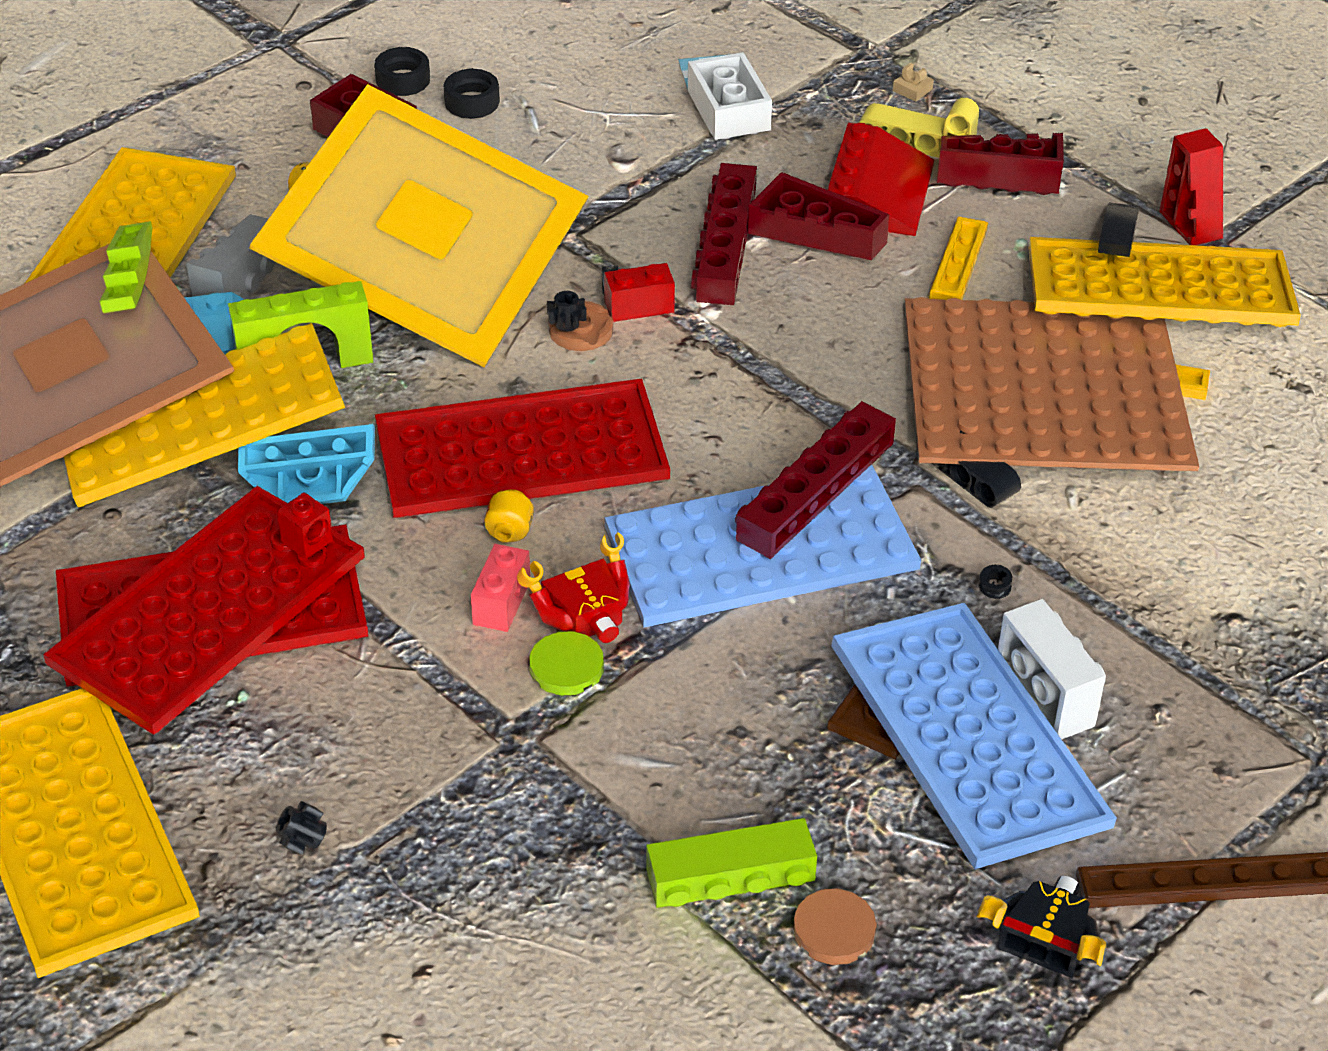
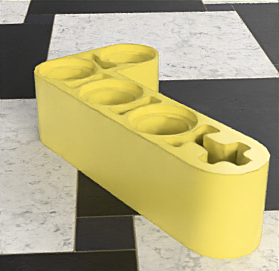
M960 98L954 102L947 118H941L874 103L866 108L859 123L878 126L922 153L939 158L941 136L977 134L979 107L972 99Z

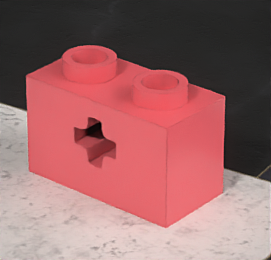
M494 543L471 593L473 625L504 632L509 631L527 590V587L519 584L517 575L523 567L526 574L530 577L529 550Z

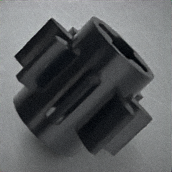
M572 291L557 293L554 301H547L549 324H555L557 329L565 332L577 329L579 321H587L585 299H579L578 295Z
M300 801L298 808L286 807L276 825L277 834L282 835L279 843L300 855L303 854L305 847L312 850L316 849L324 839L327 830L326 822L320 820L324 813L303 801Z

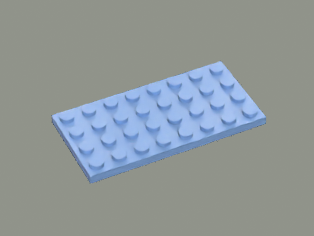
M870 465L772 559L763 556L736 540L735 517L738 510L756 498L764 486L604 517L605 530L612 548L617 547L615 541V534L617 532L624 538L623 547L619 552L620 560H625L630 581V594L643 627L920 570L921 558L873 465Z
M965 603L833 636L831 647L974 870L1114 828L1117 817Z

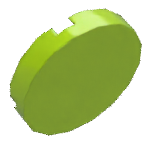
M573 631L556 632L545 636L534 645L529 655L530 675L533 680L535 678L539 682L540 688L546 692L560 696L577 695L584 692V688L589 687L591 684L592 687L596 685L604 672L603 651L598 643L585 634Z

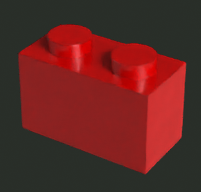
M667 263L604 272V300L609 316L613 318V322L674 313L675 282Z

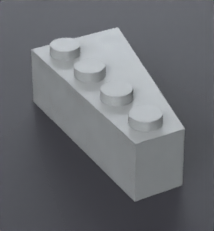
M250 214L231 229L229 237L221 236L216 240V247L213 249L205 248L200 252V259H191L186 263L192 297L212 293L233 292L243 299H248L253 292H256L260 282L267 273L273 270L276 263L249 249L251 242L265 225L268 218Z

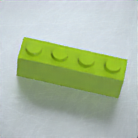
M805 818L646 844V870L656 908L666 906L678 907L689 902L707 899L719 900L730 895L748 892L759 893L766 889L789 885L800 886L806 882L815 881L817 853Z

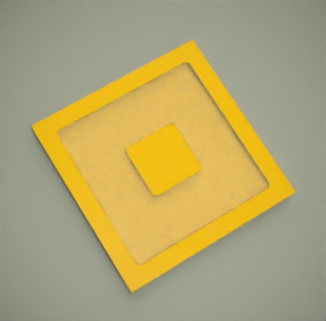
M367 84L256 235L249 249L324 287L339 285L345 282L361 281L367 298L368 309L485 368L589 196Z

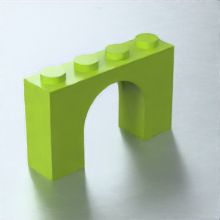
M361 281L345 282L339 285L310 288L304 291L281 293L268 297L244 299L239 302L228 303L235 350L256 344L264 338L277 337L287 328L297 324L317 323L333 331L335 349L341 368L374 363L368 302Z

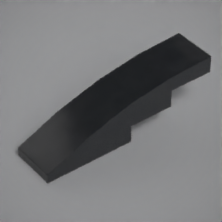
M1108 203L1100 235L1098 253L1130 257L1140 206Z

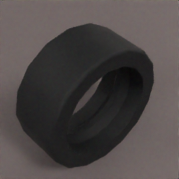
M396 47L380 53L375 59L374 68L377 86L396 96L417 94L423 91L430 83L429 59L425 53L418 49ZM411 70V72L394 73L393 71Z
M473 68L462 69L448 76L443 84L446 109L458 117L481 118L493 113L499 106L498 79L488 71ZM465 92H481L478 95H462Z

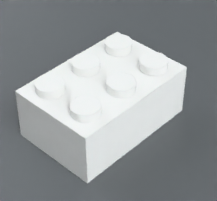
M744 52L688 62V93L714 140L729 139L735 136L757 134L771 130L772 99Z
M1043 599L1005 612L1003 614L998 650L1061 740L1095 727L1106 680L1102 666L1098 662H1094L1084 650L1079 638L1070 633L1063 624L1059 614L1056 611H1052Z

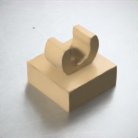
M909 63L902 69V75L893 81V91L916 102L933 89L934 79L927 77L926 69L922 68L916 72L913 70V63Z

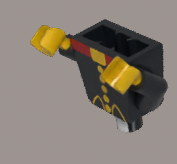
M1060 876L1054 886L1041 881L1033 882L1027 891H1019L1003 900L989 895L983 898L976 917L979 919L981 917L988 918L992 921V926L995 928H999L1003 922L998 944L999 950L1072 979L1075 974L1077 961H1081L1082 958L1094 960L1097 962L1096 965H1102L1106 942L1101 939L1096 920L1088 915L1090 903L1087 899L1077 896L1080 885L1075 879L1068 876Z

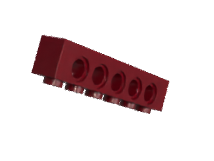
M721 163L719 174H713L712 193H709L708 211H705L704 230H701L699 249L703 250H697L695 269L692 271L691 289H697L696 302L735 305L748 236L749 204L755 199L757 166Z
M863 401L851 411H846L834 427L825 430L821 438L812 447H807L790 467L786 466L781 471L778 478L769 486L765 485L756 498L738 510L735 517L736 540L763 556L772 559L893 445L896 418Z

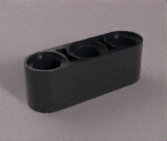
M958 461L959 464L931 463L940 466L938 467L940 471L988 508H993L1021 489L1019 475L1005 462Z

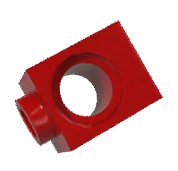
M305 492L277 510L281 543L307 560L333 541L329 508Z

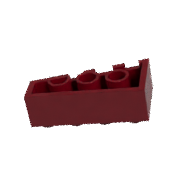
M1038 133L1026 134L1025 139H1012L1008 134H996L990 140H984L981 135L941 136L937 183H944L951 187L966 185L974 186L978 189L999 188L1009 192L1021 190L1032 191L1040 195L1059 194L1064 163L1063 133H1052V138L1039 139Z
M783 172L749 204L748 234L867 260H872L887 244L888 213Z

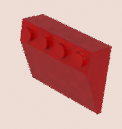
M848 122L828 190L888 213V232L916 236L935 159L878 126Z

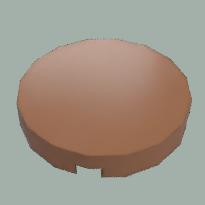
M585 301L587 321H579V327L569 332L557 329L555 324H549L548 321L549 334L558 346L574 351L594 350L605 345L612 337V316L608 315V310L604 306Z
M837 888L819 890L808 895L798 905L793 921L795 941L801 948L802 945L808 951V956L814 960L830 965L849 964L858 960V956L865 951L867 953L873 945L877 928L874 911L868 903L853 892Z

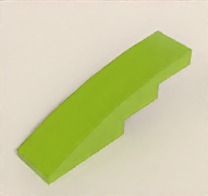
M151 221L119 226L106 252L110 263L103 274L106 290L99 301L103 313L136 308L147 275L152 239Z

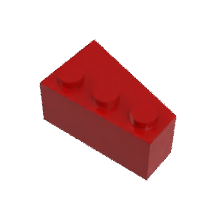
M1207 128L1174 136L1159 211L1189 245L1196 246L1223 239V145Z

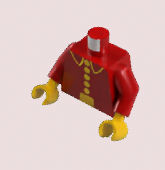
M619 532L615 534L616 548H611L607 545L605 535L600 542V550L605 556L609 557V563H606L604 558L543 580L541 584L539 580L543 576V568L540 563L533 561L530 564V570L534 578L529 577L523 567L519 570L517 580L521 586L531 589L532 593L529 596L545 624L563 632L573 631L589 637L596 634L602 643H609L617 638L619 635V628L617 626L622 623V610L628 606L630 581L625 560H620L619 555L624 544V538Z

